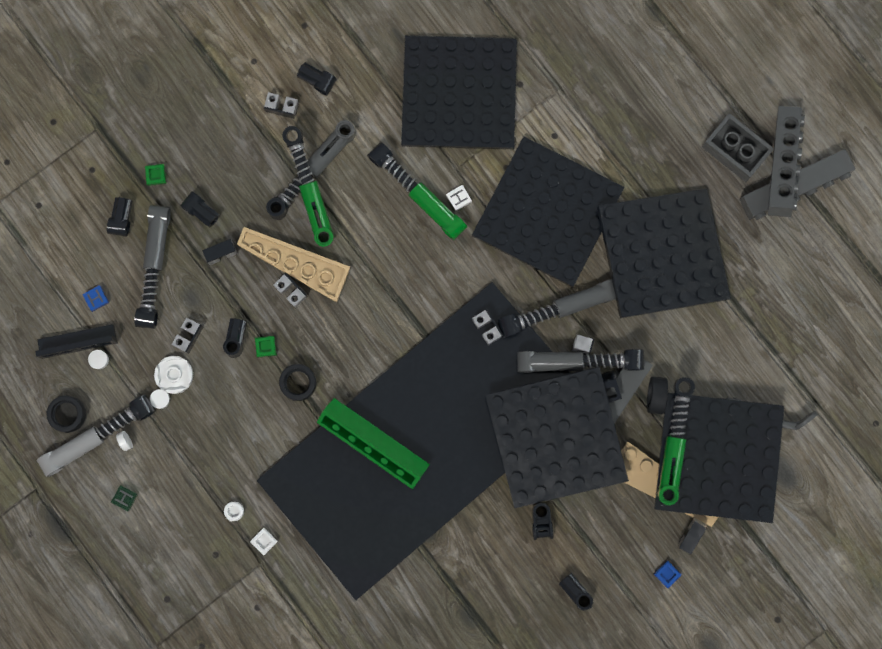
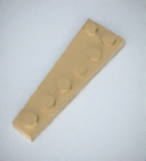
M246 227L243 228L237 243L244 250L332 301L338 302L351 269L350 266Z
M626 442L621 452L629 481L624 483L655 498L659 464L631 443ZM685 513L710 527L718 519L715 516Z

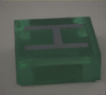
M120 485L111 503L126 511H130L138 494Z

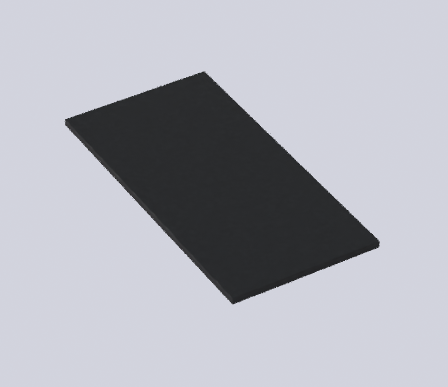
M493 282L345 405L430 464L413 490L322 426L256 480L355 600L359 599L505 473L485 395L571 374L569 371L517 372V352H552L529 326H526L521 333L509 338H504L503 336L492 344L487 345L482 334L492 329L494 325L492 322H489L480 329H477L472 321L473 317L487 309L501 330L498 323L499 319L511 314L520 315ZM479 318L477 319V322L482 323L483 320ZM489 334L487 338L491 340L493 336Z

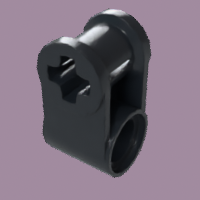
M543 502L534 504L532 507L533 540L546 537L553 539V526L549 506ZM539 506L546 508V514L542 517L536 515V509Z

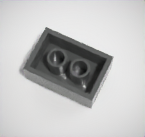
M730 113L702 146L704 150L745 182L751 178L774 150L772 146Z

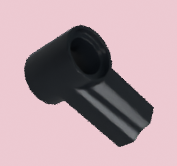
M306 62L301 65L297 74L299 79L312 85L315 90L328 96L337 81V78L331 73L320 71Z
M193 191L180 205L186 212L197 217L209 228L217 222L220 216Z
M115 197L112 216L109 217L107 222V234L128 236L132 200Z
M230 318L223 350L231 358H237L243 352L242 345L247 321ZM237 344V350L229 352L228 348L230 345Z
M572 573L559 583L580 610H589L593 606L592 596ZM581 596H587L590 599L588 606L582 607L579 605V598Z

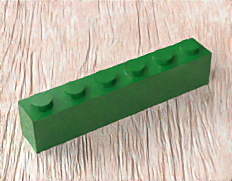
M335 398L323 410L316 422L412 490L430 465Z

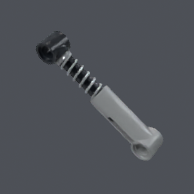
M142 395L131 401L129 408L124 410V413H119V416L113 417L110 421L107 420V423L101 424V427L96 428L93 426L56 450L39 457L37 462L45 476L50 477L58 473L64 466L104 443L103 438L106 439L109 434L113 435L114 431H119V428H124L131 421H141L155 413L147 396Z

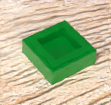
M164 164L145 166L147 186L166 184Z
M274 336L255 338L257 358L276 356Z

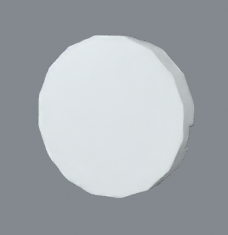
M179 356L165 357L155 368V382L161 390L166 391L168 394L182 393L189 388L193 381L192 366L187 360Z

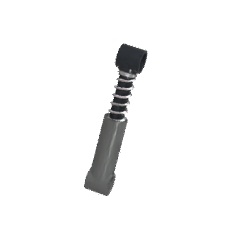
M340 121L336 125V129L308 159L307 164L310 166V172H312L311 177L317 178L340 151L354 140L355 130L350 121ZM345 128L350 129L348 135H342L341 131ZM299 175L293 179V183H289V187L285 188L284 193H280L278 197L276 196V198L268 201L266 209L274 220L283 219L287 214L291 201H294L295 196H298L300 192L299 186L302 185L301 181H299ZM275 205L282 207L278 213L272 212V208Z
M149 206V225L143 269L146 270L144 275L146 279L143 281L145 287L142 288L144 294L141 295L143 297L141 307L137 308L135 312V327L155 329L157 326L158 311L155 310L154 305L157 293L155 291L158 288L156 286L158 282L157 275H159L158 271H162L167 227L171 218L170 207Z
M612 279L553 300L551 306L546 305L545 308L540 307L539 310L528 311L525 315L511 314L499 319L498 323L504 338L515 336L521 333L526 326L531 327L534 323L537 325V322L549 320L551 317L556 318L558 316V318H563L598 304L615 300L616 296Z
M640 349L624 350V353L616 355V353L613 355H609V353L607 355H602V353L600 355L595 353L593 355L588 353L583 355V351L517 352V372L583 371L586 367L599 366L604 368L606 366L611 368L613 366L623 367L626 371L644 370V350Z

